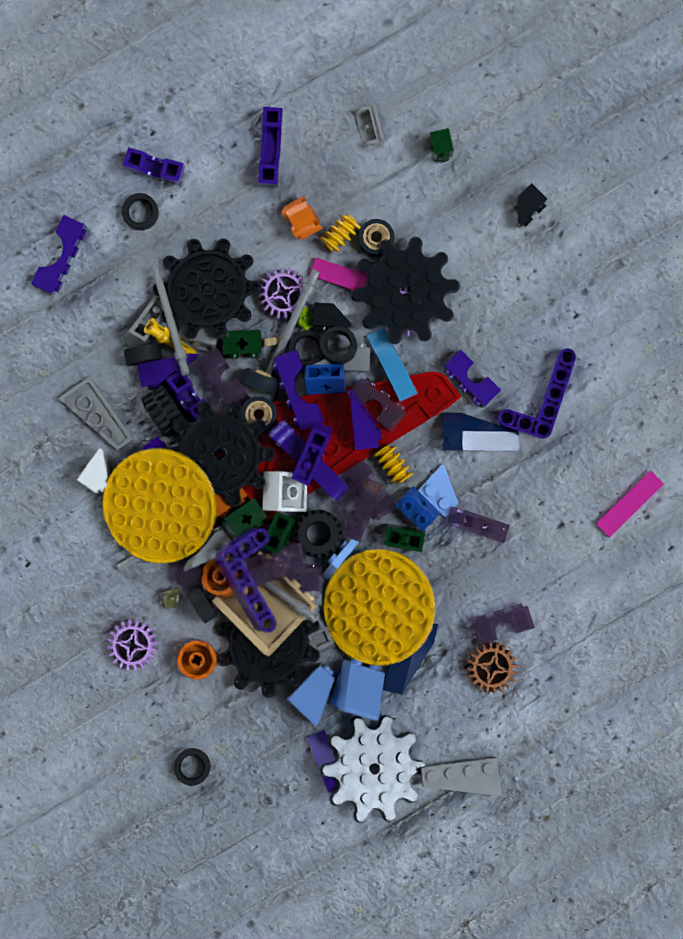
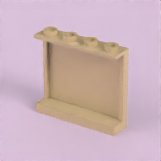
M259 551L260 557L251 566L295 600L307 605V609L312 612L317 606L313 602L315 598L307 591L303 593L299 589L301 585L294 578L290 580L286 576L288 572L281 565L277 567L273 563L275 559L269 553L263 554ZM252 577L276 619V628L272 632H259L255 630L236 596L228 599L216 596L212 602L265 655L270 656L306 617L299 615L292 606ZM247 586L244 588L245 595L248 592ZM256 603L253 606L254 611L257 610ZM266 619L263 621V627L266 626Z

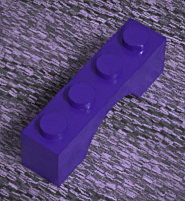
M263 107L259 187L278 188L283 108Z
M63 215L56 229V233L61 238L63 244L62 255L53 265L38 267L31 282L33 286L52 295H55L56 292L59 293L63 285L61 280L70 271L71 265L69 263L72 257L75 258L78 254L79 248L77 246L80 240L83 241L87 235L85 224Z
M298 350L274 358L275 363H273L276 374L281 376L280 386L283 392H287L289 397L286 401L289 409L294 410L296 417H293L296 427H300L302 431L313 427L315 421L324 423L319 405L304 401L297 393L296 379L304 369Z

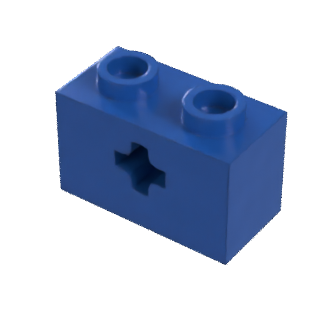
M344 364L305 365L307 395L346 393Z
M414 486L395 504L422 532L441 513Z

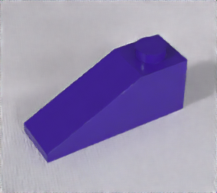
M186 354L187 365L189 366L198 358V354ZM175 357L137 364L141 387H148L149 390H154L160 385L166 384L168 377L181 370L179 362H176Z
M349 390L355 449L379 448L378 440H382L381 429H377L376 421L354 390Z
M316 421L314 422L291 477L292 480L307 486L310 485L329 442L333 428Z
M325 730L307 737L319 770L321 765L335 760L336 756L333 749L327 743L328 737ZM322 777L328 793L335 791L337 787L336 781L333 778Z

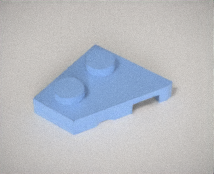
M442 464L418 491L446 517L458 504L445 466Z
M353 537L350 542L346 540L339 548L341 550L339 555L334 554L328 561L330 565L322 575L325 580L328 581L333 573L359 543L357 539Z

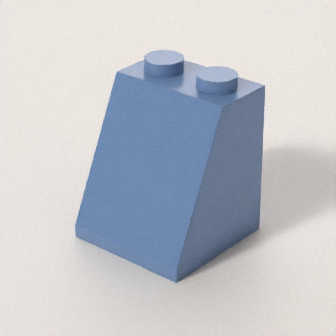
M351 658V661L343 660L330 704L342 711L378 721L385 673L379 671V666L368 664V666H364L362 661Z
M321 663L303 681V684L297 687L288 697V700L315 726L319 724L334 681V671L327 664L323 666Z

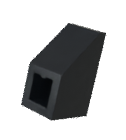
M532 183L517 197L516 226L518 228L522 225L524 227L528 226L533 220L531 216L535 212L540 214L547 207L545 203L548 199Z
M314 302L313 327H317L318 331H327L328 328L334 326H343L351 329L352 323L334 303Z

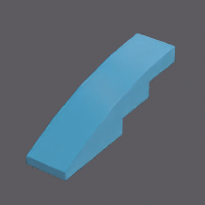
M384 327L367 335L373 351L399 401L402 402L416 395L417 391L393 344L389 342L388 334Z

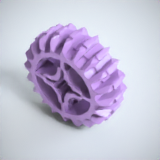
M281 267L280 274H277L276 269H273V277L267 273L266 276L269 280H261L265 284V287L262 286L264 293H259L258 297H264L260 301V305L267 304L263 309L264 311L271 309L270 316L277 312V319L280 318L281 314H284V319H287V313H290L292 316L297 302L293 306L291 305L290 297L299 290L301 296L304 283L301 284V281L304 280V277L300 276L297 279L298 271L291 275V268H288L287 273H284V268ZM281 279H290L297 285L287 287ZM276 281L278 289L268 297L269 287ZM280 285L285 291H289V294H287L288 302H286L283 296L278 295L281 293ZM281 300L285 303L286 309L277 308L271 302Z
M129 619L128 626L122 621V628L118 625L114 626L117 633L110 631V635L114 639H107V642L112 643V645L107 646V650L113 649V652L108 654L109 657L116 656L113 663L118 662V660L121 661L118 666L119 668L127 664L126 671L130 670L131 665H133V670L137 671L138 664L141 669H144L145 665L143 662L145 661L147 665H150L151 661L148 658H156L152 651L158 652L159 650L153 647V645L159 644V641L152 640L157 634L150 635L149 632L153 628L149 627L146 630V622L139 626V619L135 621V625H133L132 619ZM133 629L129 640L119 639L125 630ZM139 631L146 636L148 645L139 641ZM134 639L135 644L141 647H135L131 652V646L124 643L132 642L131 640ZM117 645L125 647L127 659L120 654ZM137 650L147 651L142 659L133 661V656Z

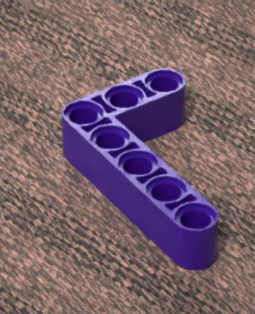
M566 348L557 355L537 418L505 409L497 416L499 425L538 439L549 437L552 433L576 360L575 352L572 349ZM565 352L571 355V361L568 363L562 360V354ZM557 371L565 373L563 381H559L556 378ZM551 389L559 391L558 399L551 398ZM545 407L553 409L552 417L544 415ZM503 413L510 414V423L502 422L501 416ZM521 419L528 420V429L525 430L520 427L519 422ZM540 425L547 427L548 431L544 436L538 433Z
M281 420L268 434L298 463L305 443ZM320 460L313 479L337 502L350 488Z
M251 528L218 550L215 560L254 629L259 632H272L276 628V619L242 561L269 541V533L264 528ZM257 532L259 533L258 541L255 538ZM242 543L244 544L243 551H241L240 549ZM227 553L229 554L228 562L225 561V555ZM236 570H238L239 573L237 579L234 576ZM247 586L248 592L245 595L244 588ZM255 603L257 604L256 611H254L253 609ZM264 619H266V626H265V627H263V621H264Z

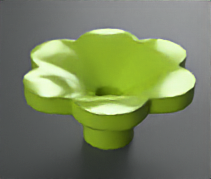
M308 306L303 308L297 321L303 330H308L309 327L313 326V312L309 310Z

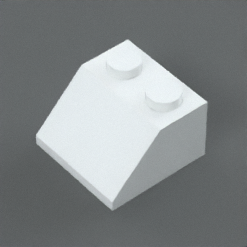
M99 448L77 479L98 494L104 491L108 485L107 480L111 475L107 451Z
M264 472L266 484L263 487V510L306 512L307 485L292 480L293 473Z

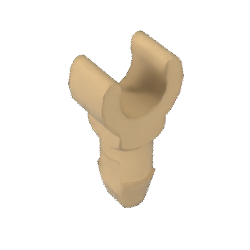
M281 337L262 340L263 348L278 345Z

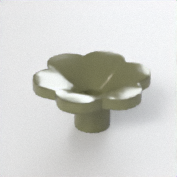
M178 587L163 592L162 603L164 608H175L182 598V593H180Z

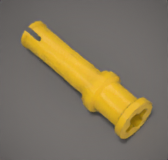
M154 318L150 319L144 327V333L152 335L158 343H165L175 350L169 328L162 327ZM181 341L182 348L186 351V354H196L195 349Z

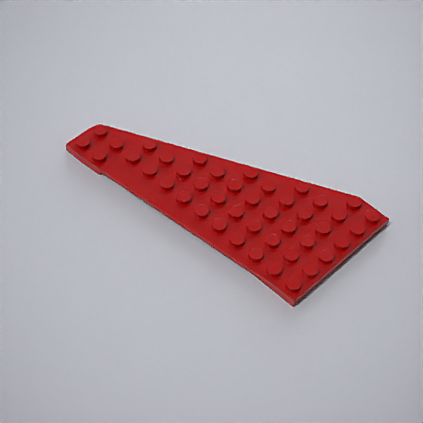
M426 372L409 376L417 394L402 402L399 401L389 380L346 388V393L312 394L302 396L301 398L308 403L318 404L325 421L321 424L333 428L321 460L339 476L446 410L458 401L461 395L442 373ZM349 390H354L376 421L377 429H381L382 440H378L379 448L355 449ZM286 400L273 402L277 410V421L269 431L258 436V443L261 446L271 447L275 451V458L272 461H264L258 465V473L263 477L264 472L293 473L297 462L268 434L281 420L304 443H306L312 429L311 427L301 431L300 427H296L293 417H296L294 410L289 409ZM261 409L254 412L255 419H263L265 416L264 411ZM219 451L214 452L219 459L225 456L224 451L221 453ZM313 478L310 485L307 486V495L321 487ZM250 485L243 486L242 489L249 499L255 498L263 510V488L258 490ZM263 510L267 515L265 518L267 522L275 517L276 512H281Z

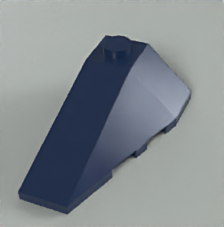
M442 413V451H519L518 431L464 413Z
M433 623L428 638L413 655L400 662L389 664L384 685L385 691L403 694L433 646L438 624Z

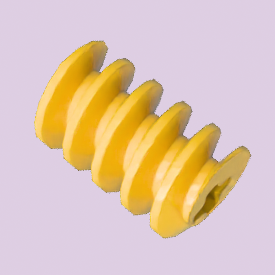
M348 213V216L341 215L343 222L336 220L337 227L330 226L332 233L326 231L325 235L327 238L322 236L319 238L332 253L333 250L340 252L338 245L340 244L345 247L344 239L351 241L349 234L356 236L357 234L354 229L360 230L361 228L359 223Z
M387 445L373 456L374 458L381 457L378 460V464L385 463L382 470L389 469L386 476H393L390 482H397L398 485L412 476L413 472H406L409 468L408 465L402 466L405 459L398 460L401 453H394L397 447Z

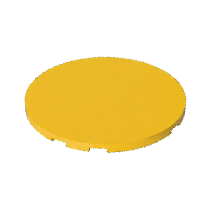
M168 449L142 450L124 459L107 480L108 485L103 491L102 498L104 519L113 538L120 546L129 551L131 555L152 563L176 562L196 552L210 536L215 524L217 511L215 493L204 471L187 456Z
M374 549L349 557L333 573L325 590L323 614L333 641L345 654L365 664L389 665L410 657L424 644L434 623L435 598L427 576L414 561L395 551Z

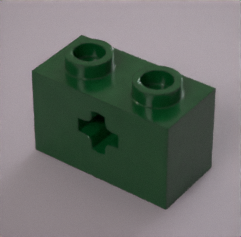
M449 128L430 132L428 140L433 161L438 160V163L449 161L454 152Z
M261 330L227 331L226 337L223 338V355L228 356V359H238L239 355H247V358H258V354H262ZM241 340L248 343V346H244L243 350L240 346H237V344L241 343Z
M253 498L219 521V523L233 541L252 527L259 528L264 524L262 520L267 515L256 499ZM245 518L247 521L243 524L242 520Z
M276 512L268 529L269 541L262 548L282 556L297 521Z
M388 523L384 545L422 552L426 530L422 532L420 529Z

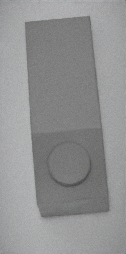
M155 295L129 330L125 341L126 344L136 347L147 345L153 336L145 334L144 327L152 318L156 319L159 325L162 322L160 314L163 311L159 296Z
M357 344L355 357L350 362L344 364L345 372H369L370 348H366L365 344ZM349 348L335 354V356H342L346 354ZM324 359V360H322V361H320V362H318V363H315V364H313V365L333 364V363H330V362H328L326 359Z
M222 526L212 530L213 534L192 555L183 567L184 571L214 559L217 551L232 541Z

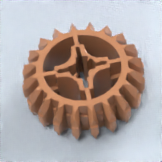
M489 641L488 648H486L484 643H481V651L475 647L474 649L477 654H469L474 658L473 661H466L468 664H472V667L466 668V671H472L468 678L475 677L471 682L472 685L479 682L477 689L481 690L485 686V693H488L489 688H492V693L495 694L496 687H498L500 692H503V684L507 688L510 687L507 683L508 679L511 682L515 681L510 677L511 674H518V672L512 670V668L518 667V664H512L516 657H509L513 651L508 650L505 653L504 651L507 646L503 645L499 649V642H496L495 647H492V642ZM493 652L489 661H478L483 654ZM498 653L505 657L508 668L498 665ZM494 660L495 666L501 670H493L490 674L486 666L491 665ZM476 667L486 670V682L479 678ZM495 674H506L502 680L491 683Z

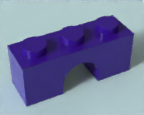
M129 147L123 163L125 170L177 185L181 184L185 170L184 163L167 158H156L147 154V152Z
M460 349L444 365L446 369L444 372L450 379L455 378L459 382L458 387L464 393L468 391L473 396L471 400L478 407L480 405L485 407L501 389L489 377L481 383L470 381L467 373L474 362Z
M181 370L166 379V389L191 422H195L199 417L197 406L201 401L206 400L204 398L201 400L197 396L193 383L187 375H182Z

